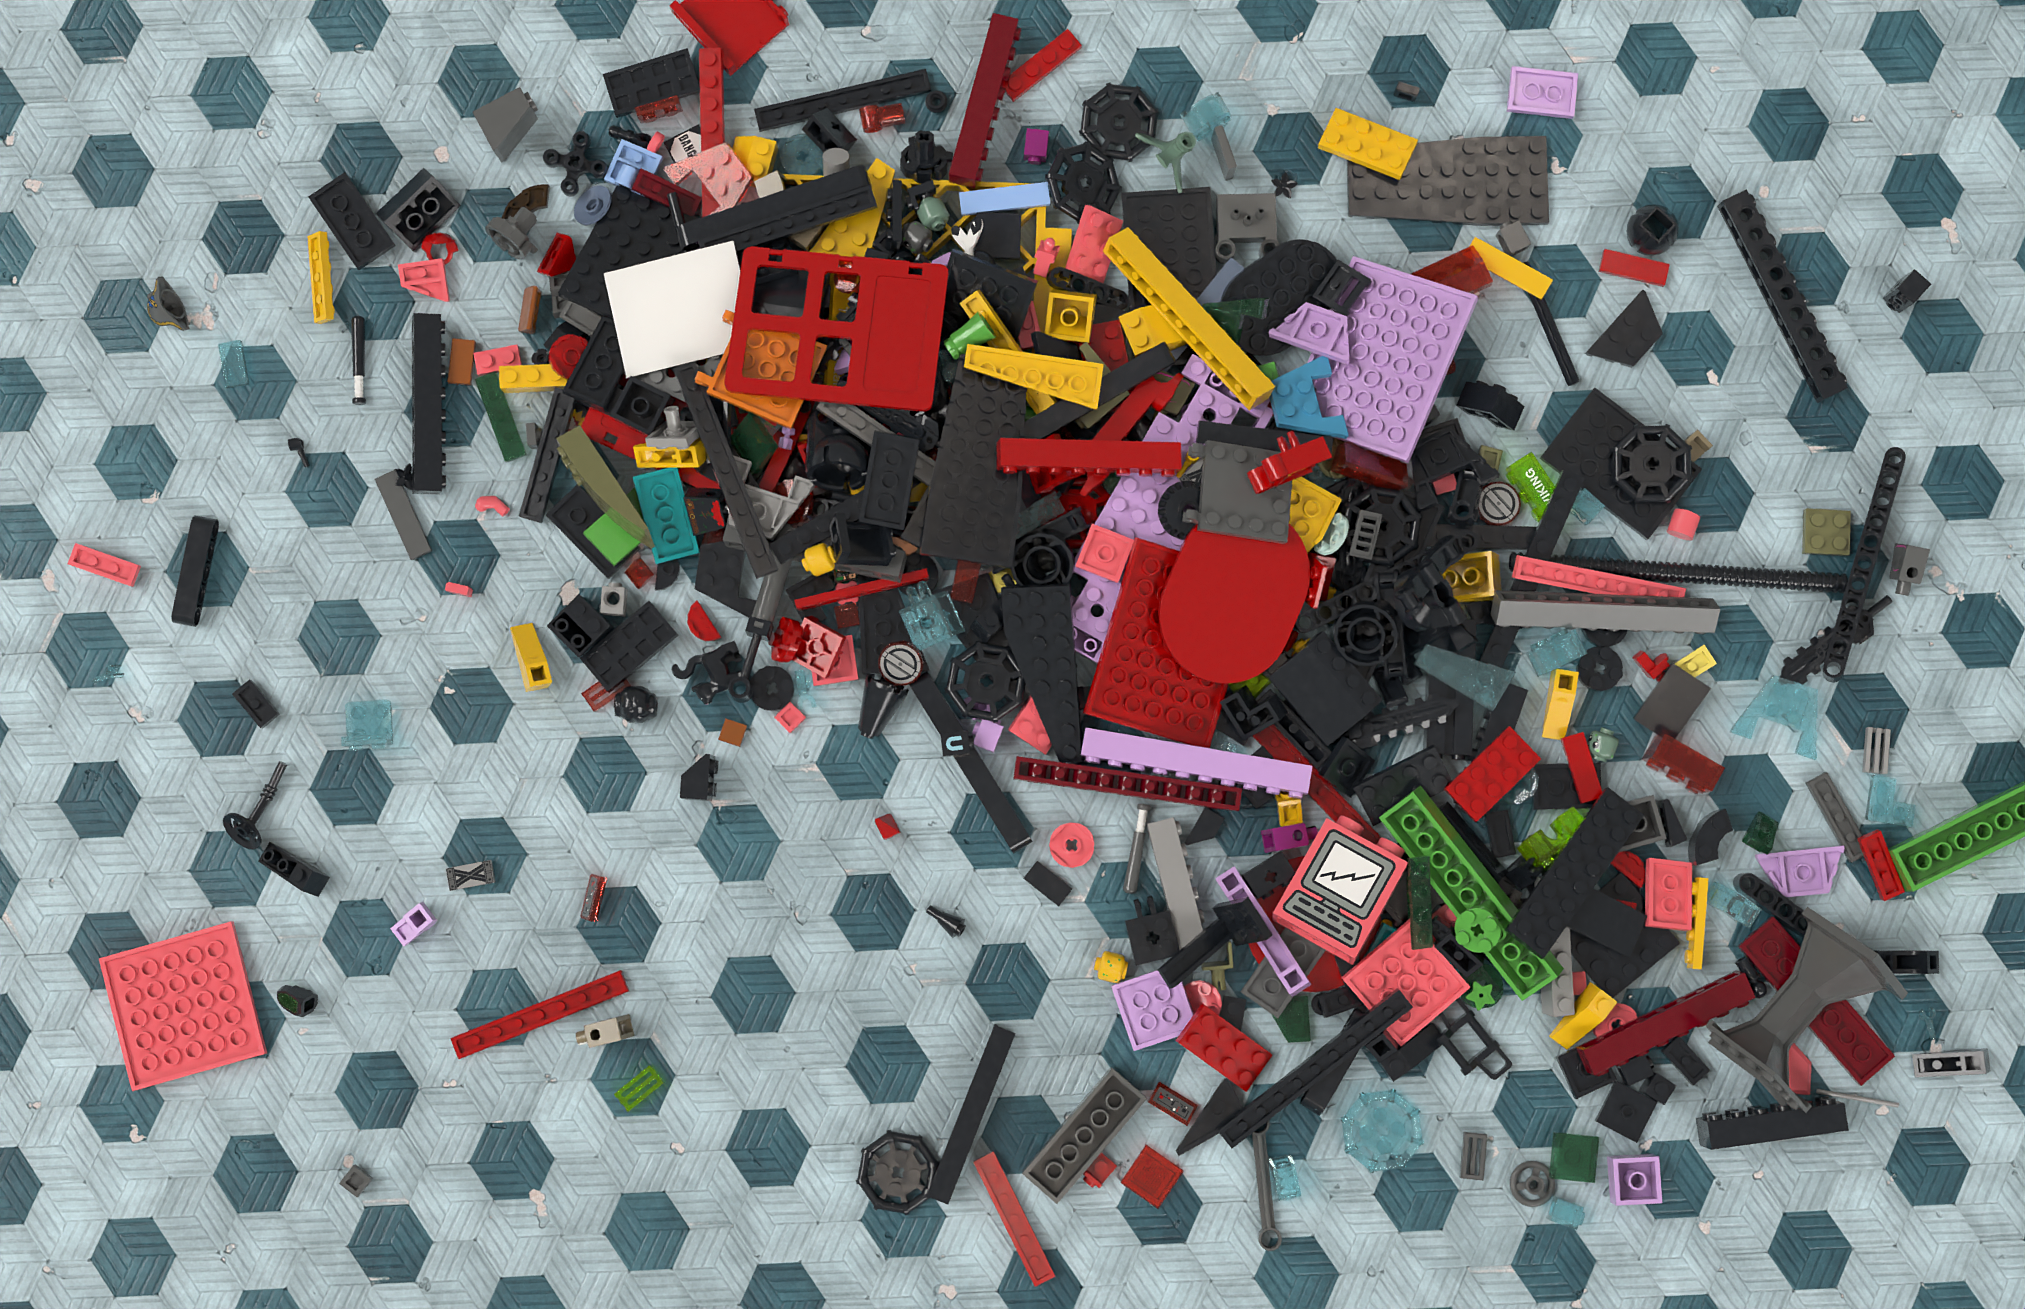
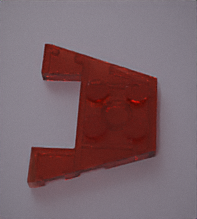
M726 142L663 168L675 185H679L695 172L720 205L711 214L736 206L742 200L754 180V176Z

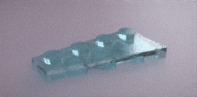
M1427 644L1414 662L1415 666L1490 711L1495 709L1516 673Z

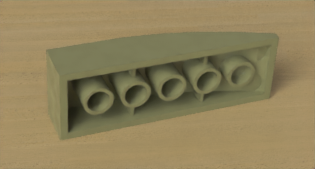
M579 425L556 438L559 447L556 449L566 469H570L578 487L582 485L599 508L628 534L650 549L655 547L648 527L582 427Z

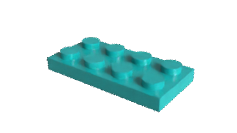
M677 467L662 468L632 476L643 520L649 529L655 546L651 549L655 564L700 553L684 503V491Z

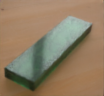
M495 371L476 378V385L505 462L507 463L526 456L527 453L505 393L500 389L497 372Z

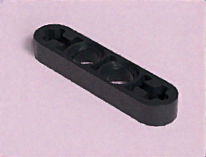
M1056 267L1047 274V282L1054 289L1093 294L1094 288L1098 287L1102 290L1103 297L1102 299H1096V304L1115 307L1124 310L1129 304V297L1124 291L1063 267ZM1060 273V278L1066 280L1070 276V279L1068 282L1059 281L1057 283V278H1055L1054 275ZM1076 279L1080 280L1083 284L1081 292L1076 291L1073 287V282ZM1119 296V301H1121L1122 304L1117 306V302L1115 300L1107 299L1108 297L1116 298Z

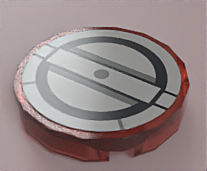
M1500 481L1491 482L1484 486L1478 507L1480 519L1491 526H1505L1512 522L1519 514L1521 507L1520 496L1516 489L1508 483Z
M907 641L889 643L882 650L878 659V666L882 676L888 682L895 685H908L920 676L924 667V661L920 650L914 644Z

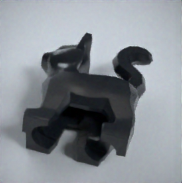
M735 641L721 645L714 651L693 656L688 660L686 669L683 671L680 670L677 664H673L671 670L676 678L688 679L694 673L696 665L702 664L709 675L710 681L701 682L693 686L692 691L707 705L712 703L713 697L717 693L728 690V684L734 677L741 675L740 671L730 673L727 664L731 661L737 663L742 661Z

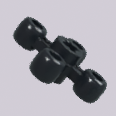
M578 131L573 135L572 142L574 147L567 155H562L555 149H548L543 154V161L548 167H563L566 169L567 176L561 182V190L568 197H573L578 193L579 176L584 173H590L595 178L602 179L605 178L608 171V166L604 161H589L585 158V151L589 148L591 139L584 131ZM580 139H585L582 143H579ZM555 156L554 160L549 161L550 157ZM577 160L579 165L574 167L573 162ZM602 167L601 171H596L597 168ZM569 185H573L571 189H567Z

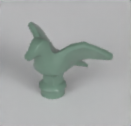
M1182 132L1171 141H1162L1142 133H1136L1135 137L1162 150L1161 153L1156 154V158L1164 168H1167L1172 163L1176 189L1178 193H1182L1181 159L1194 148L1196 144L1195 136L1190 132Z

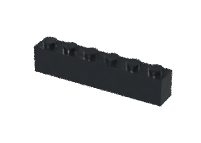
M1501 681L1498 685L1495 684L1490 695L1493 700L1491 706L1487 705L1484 711L1483 718L1486 720L1484 726L1479 727L1475 739L1478 740L1476 749L1472 748V755L1468 757V761L1472 762L1508 726L1515 730L1528 693L1527 689L1505 681ZM1453 800V803L1456 804V806H1455L1454 809L1466 813V812Z

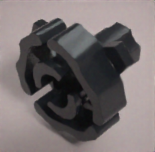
M920 130L915 133V136L909 137V146L901 151L900 171L906 178L915 180L917 183H925L932 180L933 173L935 174L936 181L941 180L947 173V162H952L953 152L946 151L943 146L936 147L934 134L930 131Z

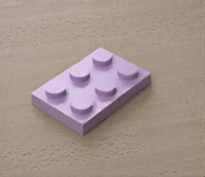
M1512 66L1506 112L1573 119L1578 73Z

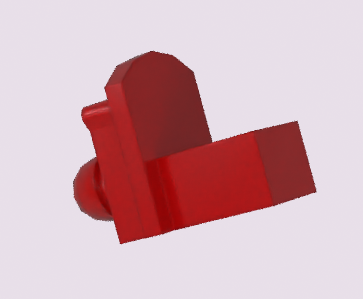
M1641 650L1632 657L1648 678H1656L1658 682L1665 673L1663 671L1670 666L1667 662L1669 656L1666 653L1658 655L1653 661Z

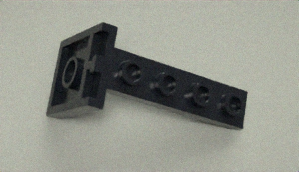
M1249 897L1215 905L1212 909L1218 918L1157 969L1169 989L1181 983L1229 940L1232 939L1234 944L1239 946L1265 941L1272 936V933Z

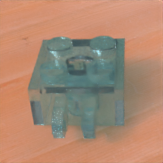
M920 581L917 588L922 598L921 600L914 587L910 586L906 589L911 605L899 610V613L916 652L930 648L965 632L950 595L946 591L932 595L927 583Z

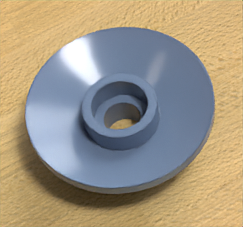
M600 185L586 190L579 197L574 207L576 221L582 225H591L599 221L610 207L612 199L610 191Z

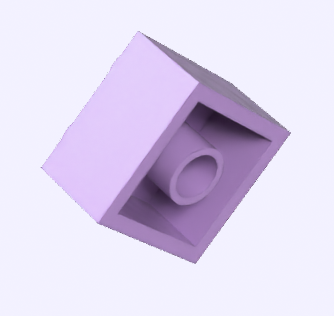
M1654 1154L1607 1156L1610 1203L1616 1206L1662 1203L1659 1156Z

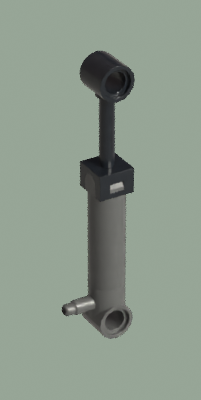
M774 557L778 571L763 578L753 614L749 616L745 629L747 636L752 637L744 666L741 675L734 677L728 684L730 695L738 703L748 702L753 696V688L749 680L760 641H770L774 628L773 621L792 560L781 565L778 559ZM738 686H746V691L743 694L735 693Z

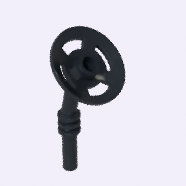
M279 761L269 783L265 784V788L262 790L264 793L260 794L261 799L249 818H245L237 813H228L224 816L223 826L226 832L242 847L254 850L261 845V835L255 824L268 803L273 801L272 796H275L274 792L278 791L276 787L287 767L286 763Z

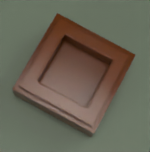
M725 718L718 740L740 747L747 725Z

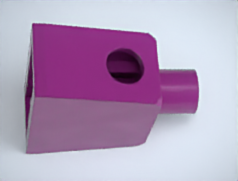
M1305 823L1261 831L1265 853L1309 845V840H1314L1318 834L1316 826L1306 827Z

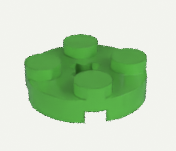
M1472 906L1464 910L1455 922L1456 941L1472 952H1488L1499 942L1502 936L1501 922L1499 923L1495 917L1496 914L1491 909L1484 906ZM1480 924L1484 933H1475L1473 927Z

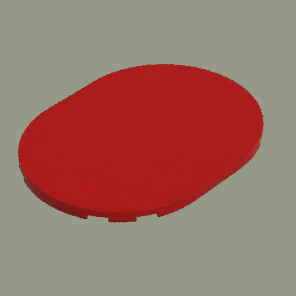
M1196 524L1186 536L1160 596L1158 616L1162 640L1174 660L1184 670L1197 678L1224 684L1246 681L1268 669L1278 659L1287 644L1309 589L1310 564L1308 554L1302 539L1290 524L1288 528V541L1285 544L1197 531L1198 524Z

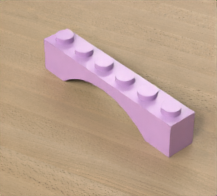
M1232 867L1215 878L1229 901L1249 897L1272 933L1269 939L1257 942L1288 993L1293 997L1310 986V981L1238 870Z

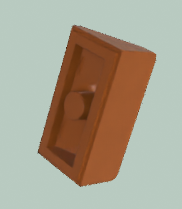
M531 286L524 290L518 327L519 332L535 333L541 291L537 286Z

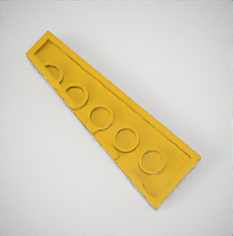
M967 344L964 368L1091 409L1097 410L1104 364Z

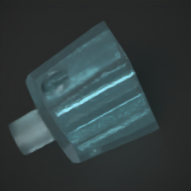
M1291 1155L1268 1159L1276 1202L1300 1198L1301 1191L1296 1167Z

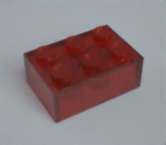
M1665 733L1653 737L1642 757V760L1647 762L1646 766L1656 772L1658 770L1666 773L1665 777L1675 783H1678V781L1686 785L1685 789L1694 794H1698V792L1702 794L1712 792L1725 767Z

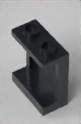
M835 513L829 527L836 564L888 566L892 558L896 555V545L893 544L892 540L893 528L864 522H849L845 519V513Z
M1414 864L1404 872L1383 913L1386 914L1388 912L1393 917L1391 922L1398 929L1410 918L1417 923L1444 901Z

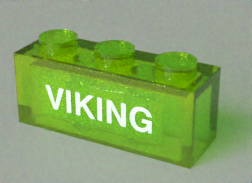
M1530 452L1505 470L1507 471L1506 477L1512 485L1515 484L1519 489L1518 495L1525 504L1528 503L1531 507V515L1535 521L1540 522L1555 486L1534 454Z

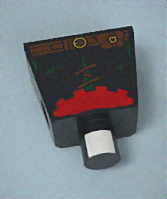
M689 488L683 499L693 536L725 528L729 517V509L721 489Z

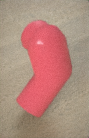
M481 496L475 504V508L480 512L493 508L502 517L510 510L497 496Z

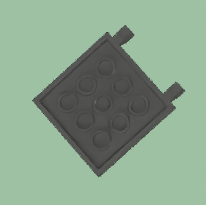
M1207 440L1204 445L1192 443V446L1188 447V456L1203 458L1199 512L1187 509L1186 512H1183L1182 522L1198 524L1197 531L1281 544L1287 543L1292 481L1260 494H1255L1246 474L1262 466V460L1281 452Z

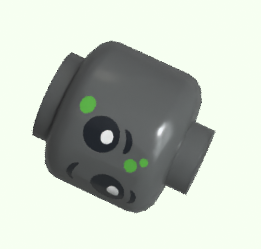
M919 221L907 222L902 228L901 244L914 254H921L924 251L928 252L934 243L932 240L933 233L931 229Z

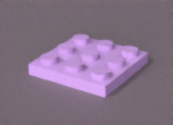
M1158 970L1111 986L1133 1051L1178 1037L1194 1015L1183 982L1169 989Z

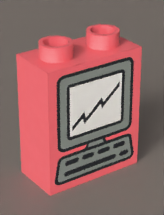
M1340 816L1336 823L1326 818L1275 908L1272 920L1353 965L1402 878L1408 862L1401 859L1405 851L1399 845L1385 838H1380L1377 845L1361 837L1364 828L1348 817Z

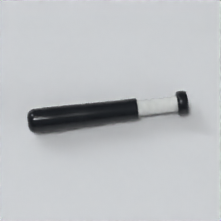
M354 316L351 319L353 377L355 378V398L352 399V403L354 405H365L366 399L363 396V377H365V319L362 316Z

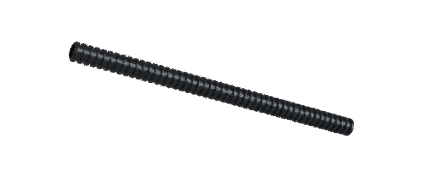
M1511 552L1509 556V569L1511 572L1514 570L1516 556H1525L1522 552L1518 554ZM1554 554L1549 559L1550 562L1637 579H1650L1651 581H1655V579L1662 581L1664 579L1665 582L1669 580L1676 582L1678 580L1679 583L1683 581L1690 583L1692 581L1693 584L1697 582L1704 584L1706 582L1707 585L1711 583L1718 585L1720 583L1721 586L1725 584L1732 586L1734 584L1736 587L1739 585L1742 587H1746V585L1753 587L1755 585L1756 588H1760V586L1767 588L1769 586L1770 589L1774 587L1781 589L1783 587L1784 590L1788 588L1795 590L1797 588L1798 591L1802 589L1809 591L1811 589L1813 592L1816 590L1823 592L1825 590L1828 593L1831 590L1833 593L1838 591L1844 593L1848 583L1845 573L1840 575L1834 573L1832 575L1831 572L1826 574L1820 572L1818 574L1817 571L1813 573L1806 571L1804 573L1801 570L1797 573L1796 570L1791 572L1785 570L1783 572L1782 569L1777 571L1771 569L1769 571L1768 568L1763 570L1757 568L1755 570L1754 567L1749 569L1743 567L1741 569L1739 566L1735 568L1729 566L1727 568L1725 565L1721 567L1715 565L1713 567L1710 564L1706 567L1705 564L1700 566L1698 564L1692 566L1691 563L1686 565L1680 563L1678 565L1676 562L1672 564L1666 562L1663 564L1662 561L1658 563L1652 561L1649 563L1648 560L1644 562L1638 560L1635 562L1633 559L1629 562L1627 559L1623 561L1616 559L1614 561L1613 558L1609 560L1602 558L1600 560L1599 557L1595 559L1589 557L1586 559L1585 556L1581 558L1575 556L1572 558L1571 555L1567 557L1561 555L1558 557L1557 554Z

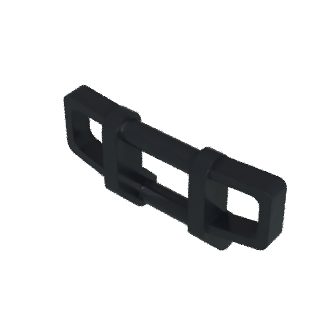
M1458 998L1455 1001L1465 1013L1450 1025L1442 1011L1439 1017L1446 1029L1435 1040L1439 1045L1445 1047L1461 1067L1460 1071L1464 1076L1468 1075L1478 1066L1489 1078L1496 1080L1512 1067V1062L1500 1049L1499 1043L1496 1040L1493 1041L1476 1020L1474 1012L1471 1009L1469 1010L1463 1001ZM1466 1023L1470 1025L1486 1045L1469 1061L1464 1058L1449 1039ZM1496 1050L1505 1061V1065L1492 1074L1480 1062Z

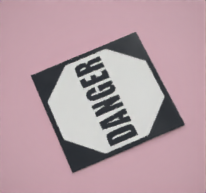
M699 124L663 142L681 177L701 167V128Z

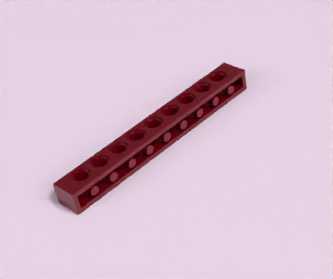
M1016 756L1013 780L1235 812L1239 811L1242 788Z

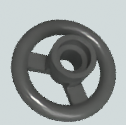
M1526 1161L1518 1165L1512 1172L1510 1190L1514 1198L1522 1205L1528 1207L1541 1206L1552 1197L1555 1190V1178L1545 1164L1538 1161ZM1533 1168L1531 1176L1525 1182L1516 1183L1519 1174L1523 1170ZM1540 1171H1543L1548 1179L1546 1193L1543 1191L1544 1181L1539 1177ZM1533 1180L1537 1183L1535 1188L1530 1187V1182ZM1526 1189L1529 1193L1538 1195L1540 1198L1529 1200L1524 1198L1518 1191Z

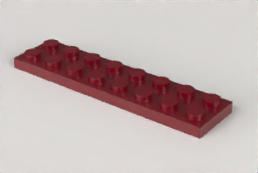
M1773 916L1768 918L1738 945V948L1745 956L1749 957L1751 963L1776 991L1792 975L1801 949ZM1847 1000L1826 1005L1808 1026L1859 1086L1866 1083L1895 1057Z

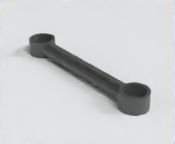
M1268 1120L1262 1131H1254L1252 1133L1262 1227L1258 1233V1242L1263 1249L1274 1251L1281 1245L1282 1237L1275 1228L1266 1132L1270 1126ZM1269 1230L1275 1231L1278 1237L1277 1243L1271 1247L1264 1245L1261 1241L1262 1235Z

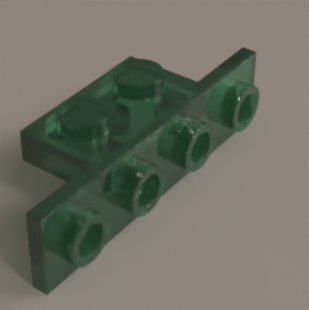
M1429 856L1408 858L1409 877H1406L1408 920L1410 919L1411 949L1418 950L1433 947Z

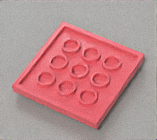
M1411 918L1341 977L1369 1010L1397 988L1402 992L1413 1008L1386 1028L1400 1046H1403L1470 988Z

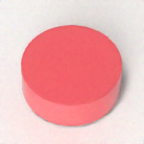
M657 131L649 142L647 150L657 153L665 139V135Z

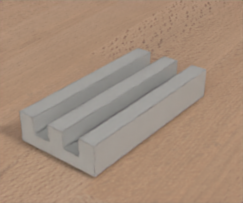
M1866 727L1862 772L1887 774L1891 729ZM1872 733H1875V745L1873 754L1874 758L1872 769L1870 768ZM1881 734H1883L1881 766L1879 769Z

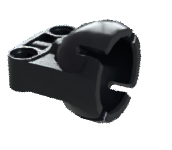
M816 410L806 422L808 435L805 471L807 477L812 484L819 488L842 492L846 490L847 478L850 476V488L852 490L861 488L866 482L871 447Z

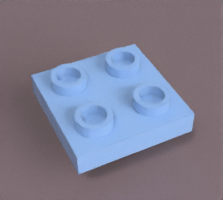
M621 139L604 180L615 186L621 184L631 189L641 168L654 175L657 174L663 156Z

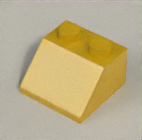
M736 136L726 169L725 180L756 187L754 181L773 171L778 152L777 142L758 136Z
M1052 289L1049 292L1045 334L1058 339L1089 343L1097 295Z

